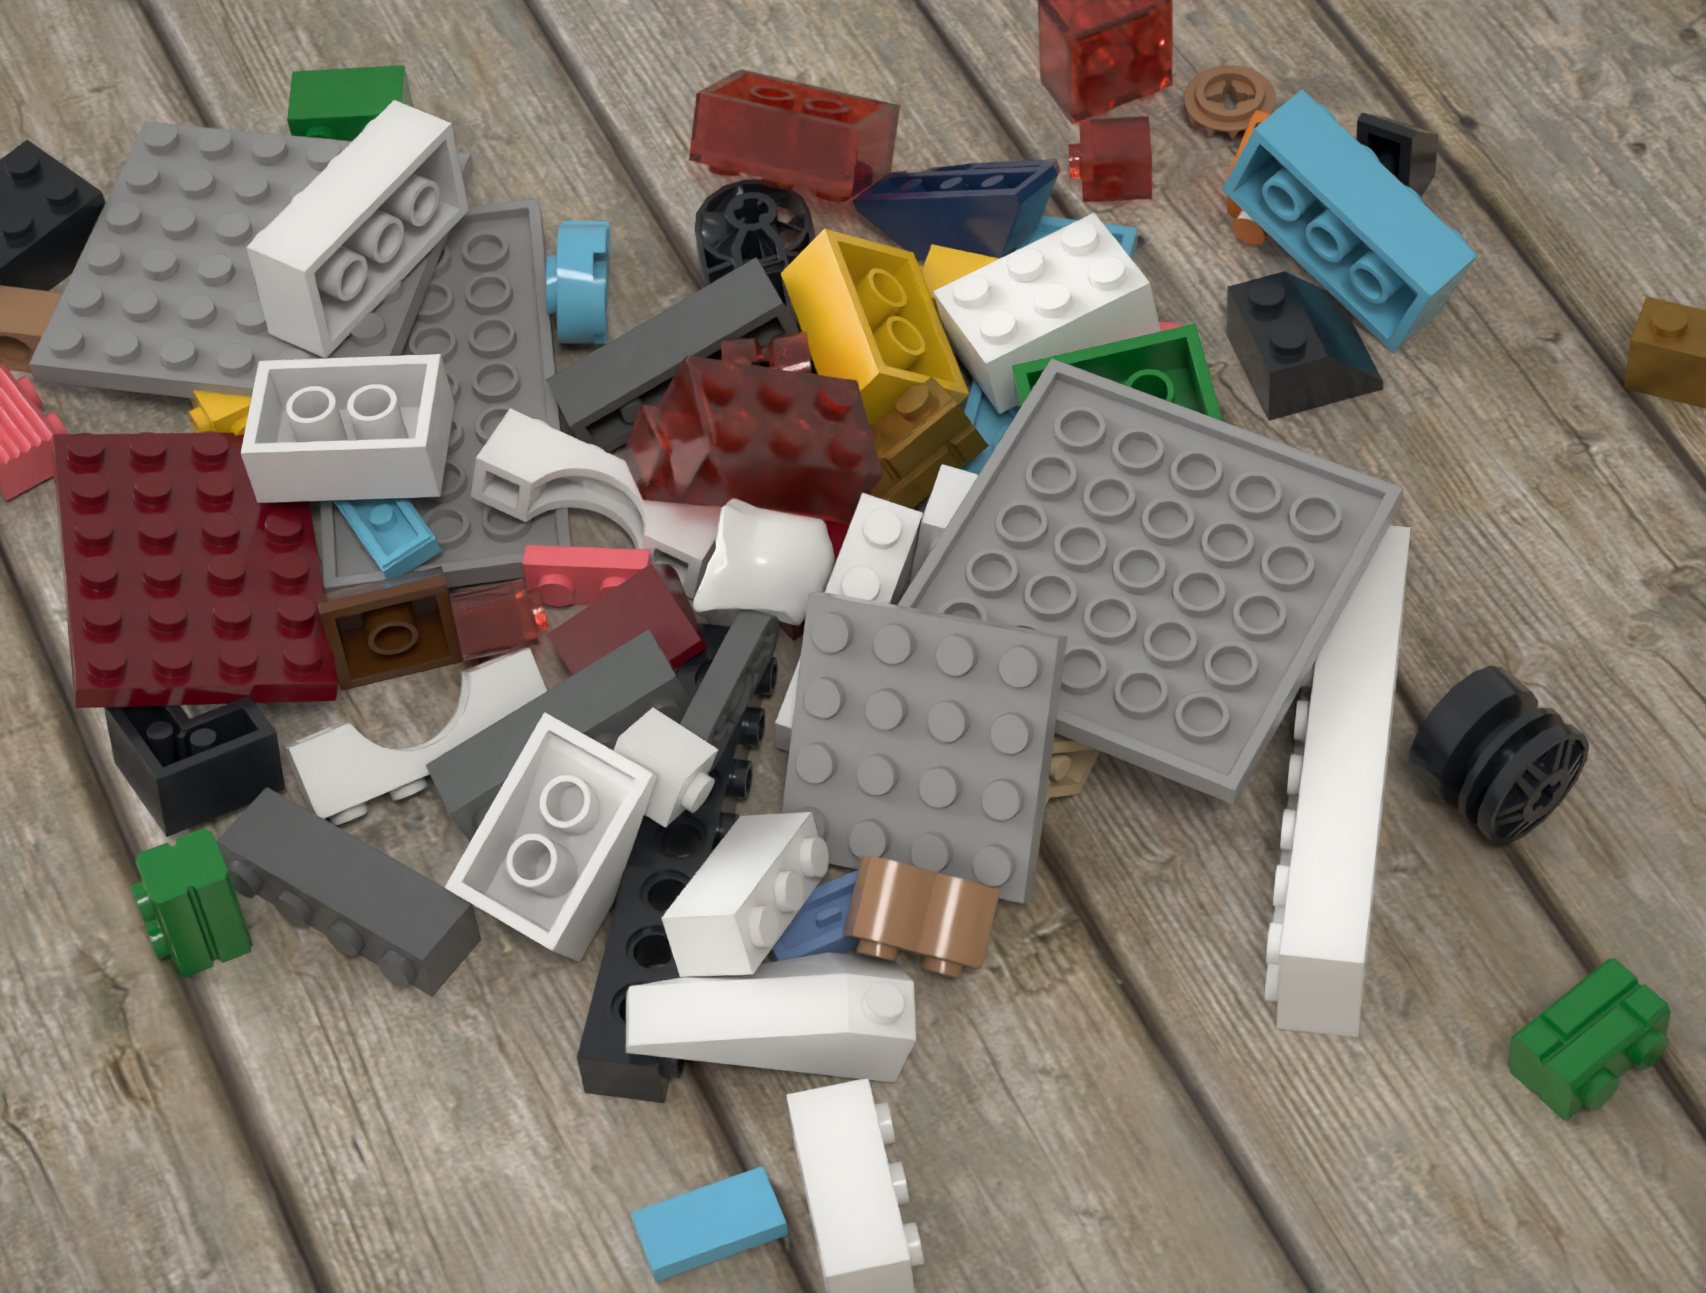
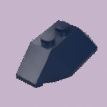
M1057 159L969 163L932 167L922 172L907 173V170L895 171L886 174L852 201L856 210L904 250L913 252L917 261H926L932 244L1000 259L1018 250L1017 245L1037 230L1061 169Z

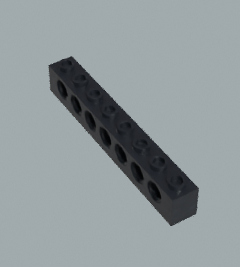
M698 623L707 648L679 666L677 670L678 676L692 699L730 626ZM776 657L771 658L719 762L708 773L714 779V785L703 804L693 813L685 809L666 828L650 817L643 816L627 862L577 1054L585 1093L665 1103L670 1079L680 1078L683 1073L685 1059L626 1053V993L629 986L681 978L662 921V917L666 912L662 911L670 908L740 816L735 813L738 799L747 800L750 795L753 763L748 760L751 746L760 747L763 741L766 717L765 709L761 708L764 695H773L778 674V661ZM682 854H690L688 856L677 857ZM654 964H666L659 968H647Z

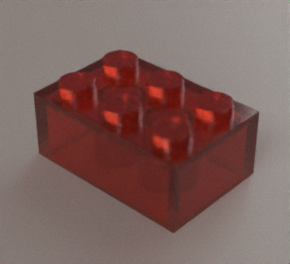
M739 69L696 93L689 160L707 164L708 171L716 175L735 177L745 173L762 177V184L771 188L793 189L796 186L816 190L815 195L820 199L831 202H846L891 172L900 105Z
M686 355L658 404L679 502L723 507L731 499L736 498L757 508L851 524L862 493L871 495L883 476L857 380Z

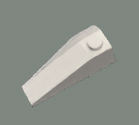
M827 952L763 963L751 975L681 977L629 986L626 993V1053L856 1079L869 1078V1080L895 1083L916 1042L914 981L896 962L878 958Z

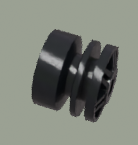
M1487 666L1471 673L1455 685L1432 709L1419 728L1410 748L1408 767L1419 780L1444 801H1459L1458 810L1462 816L1471 824H1477L1481 832L1494 844H1509L1530 833L1544 822L1562 803L1578 780L1587 761L1589 742L1585 735L1571 724H1565L1560 714L1554 709L1538 708V700L1534 693L1503 667Z

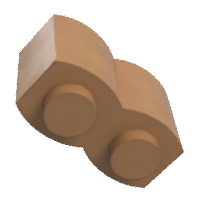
M863 856L842 935L859 940L857 953L896 962L899 950L923 957L922 970L960 979L963 967L969 969L982 968L1000 889L876 856Z

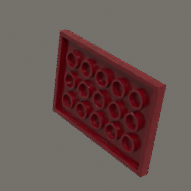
M206 431L201 433L142 432L139 434L79 433L52 435V459L75 708L228 704L246 696H250L254 703L336 701L338 679L333 650L329 649L318 608V595L324 594L310 502L257 503L241 456L244 434L236 436L234 432L217 433Z

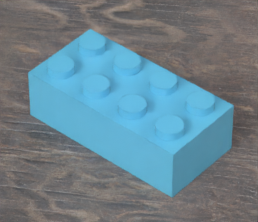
M1303 89L1253 130L1222 188L1243 211L1393 354L1440 313L1478 256L1467 245L1465 239L1458 231L1443 223L1423 204L1420 196L1412 188L1404 186L1379 162L1378 157L1370 148L1360 144L1336 121L1328 108L1315 102Z

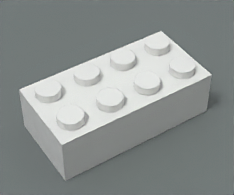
M394 100L376 119L370 121L365 129L338 156L334 157L328 166L302 192L298 193L291 203L265 229L255 236L253 241L247 246V251L269 334L318 356L327 358L345 340L350 331L369 312H372L385 298V295L469 211L452 123Z

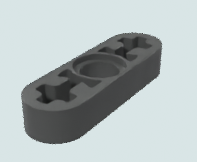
M741 609L738 612L680 723L681 726L718 749L710 771L719 762L774 654L779 635V619L775 615L754 609Z

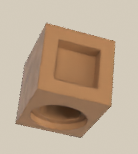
M0 285V363L4 364L8 370L31 373L29 367L30 360L62 293Z

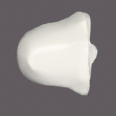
M736 498L731 499L721 510L716 536V550L707 565L704 577L692 604L693 612L698 616L706 618L709 624L731 626L741 609H754L775 615L779 621L800 626L806 617L808 593L825 592L835 563L832 542L824 521L818 518L757 508Z

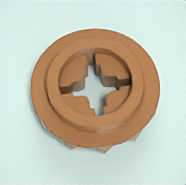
M1236 65L1213 67L1199 73L1189 82L1184 93V110L1189 114L1191 126H1204L1209 137L1214 136L1220 131L1227 132L1232 141L1238 131L1243 130L1246 132L1252 115L1256 110L1271 115L1276 106V93L1271 82L1264 75L1253 69ZM1226 94H1231V100H1234L1236 109H1225L1223 101L1226 100Z

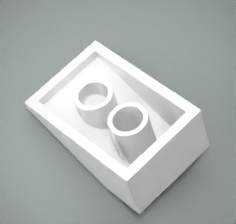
M544 712L444 888L551 951L580 962L613 904L657 775Z

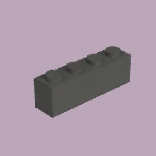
M756 257L552 375L546 381L578 440L596 445L609 453L804 339Z
M648 629L426 764V767L450 816L471 842L544 712L607 748L614 750L619 736L651 708L657 709L680 724L692 698L673 665Z
M268 787L257 796L216 841L229 871L234 889L248 898H254L255 895H258L275 905L278 912L293 925L303 928L308 924L320 931L343 954L349 957H356L359 954L378 965L381 972L390 981L400 987L407 988L411 984L433 997L481 941L473 904Z

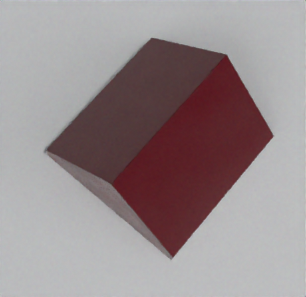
M651 563L546 634L572 675L648 629L674 669L707 648L678 573L670 564Z

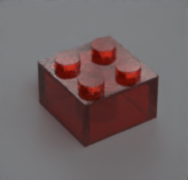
M1038 0L1040 82L1071 125L1172 86V0Z

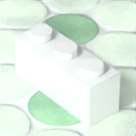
M812 812L747 815L738 818L662 917L680 977L751 975L755 973L829 870L828 848L824 839L818 835Z
M869 1078L786 1094L791 1131L827 1293H914L912 1266L924 1264V1258L916 1222L903 1224L898 1205L909 1203L908 1188L902 1162L888 1164L884 1145L895 1143L888 1103L874 1104Z

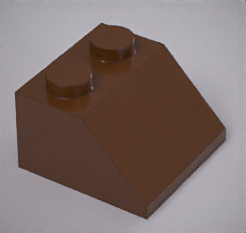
M442 566L423 571H411L401 576L359 586H348L338 591L318 595L319 613L329 649L333 650L337 678L341 691L464 662Z

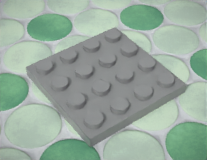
M821 591L808 593L782 813L812 812L818 835L824 839L828 848L829 864L858 870L863 856H876L1000 889L998 899L1022 904L1033 900L1067 636Z

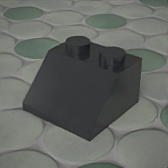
M1286 271L1227 286V337L1268 421L1383 390V380L1346 308L1328 291Z

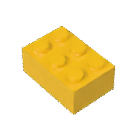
M823 229L781 272L790 297L792 310L797 316L808 346L809 356L814 362L826 394V402L835 418L866 425L875 424L896 407L898 397L906 389L914 385H922L931 377L952 396L958 405L969 395L913 252Z

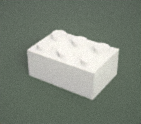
M1095 213L933 291L943 329L951 348L999 414L1017 406L1012 365L1161 331L1150 282Z
M441 354L259 361L241 448V456L257 503L440 497L455 405Z

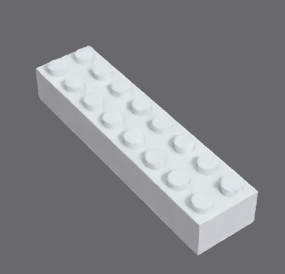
M1390 525L1301 685V700L1297 701L1295 717L1294 754H1291L1288 774L1287 809H1284L1282 821L1281 863L1277 865L1275 877L1273 922H1270L1266 954V964H1268L1265 1001L1277 1002L1276 1029L1359 1038L1404 615L1411 527Z

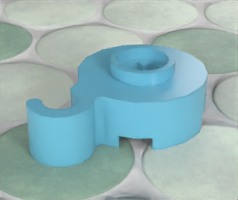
M563 221V225L558 227L557 255H547L546 310L547 314H557L559 344H607L608 316H606L610 271V221Z

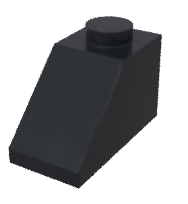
M1362 112L1357 120L1356 140L1370 148L1378 157L1379 162L1404 186L1412 188L1422 198L1435 177L1438 134L1385 116Z

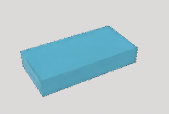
M763 1166L631 1212L635 1231L655 1283L788 1235L786 1220Z

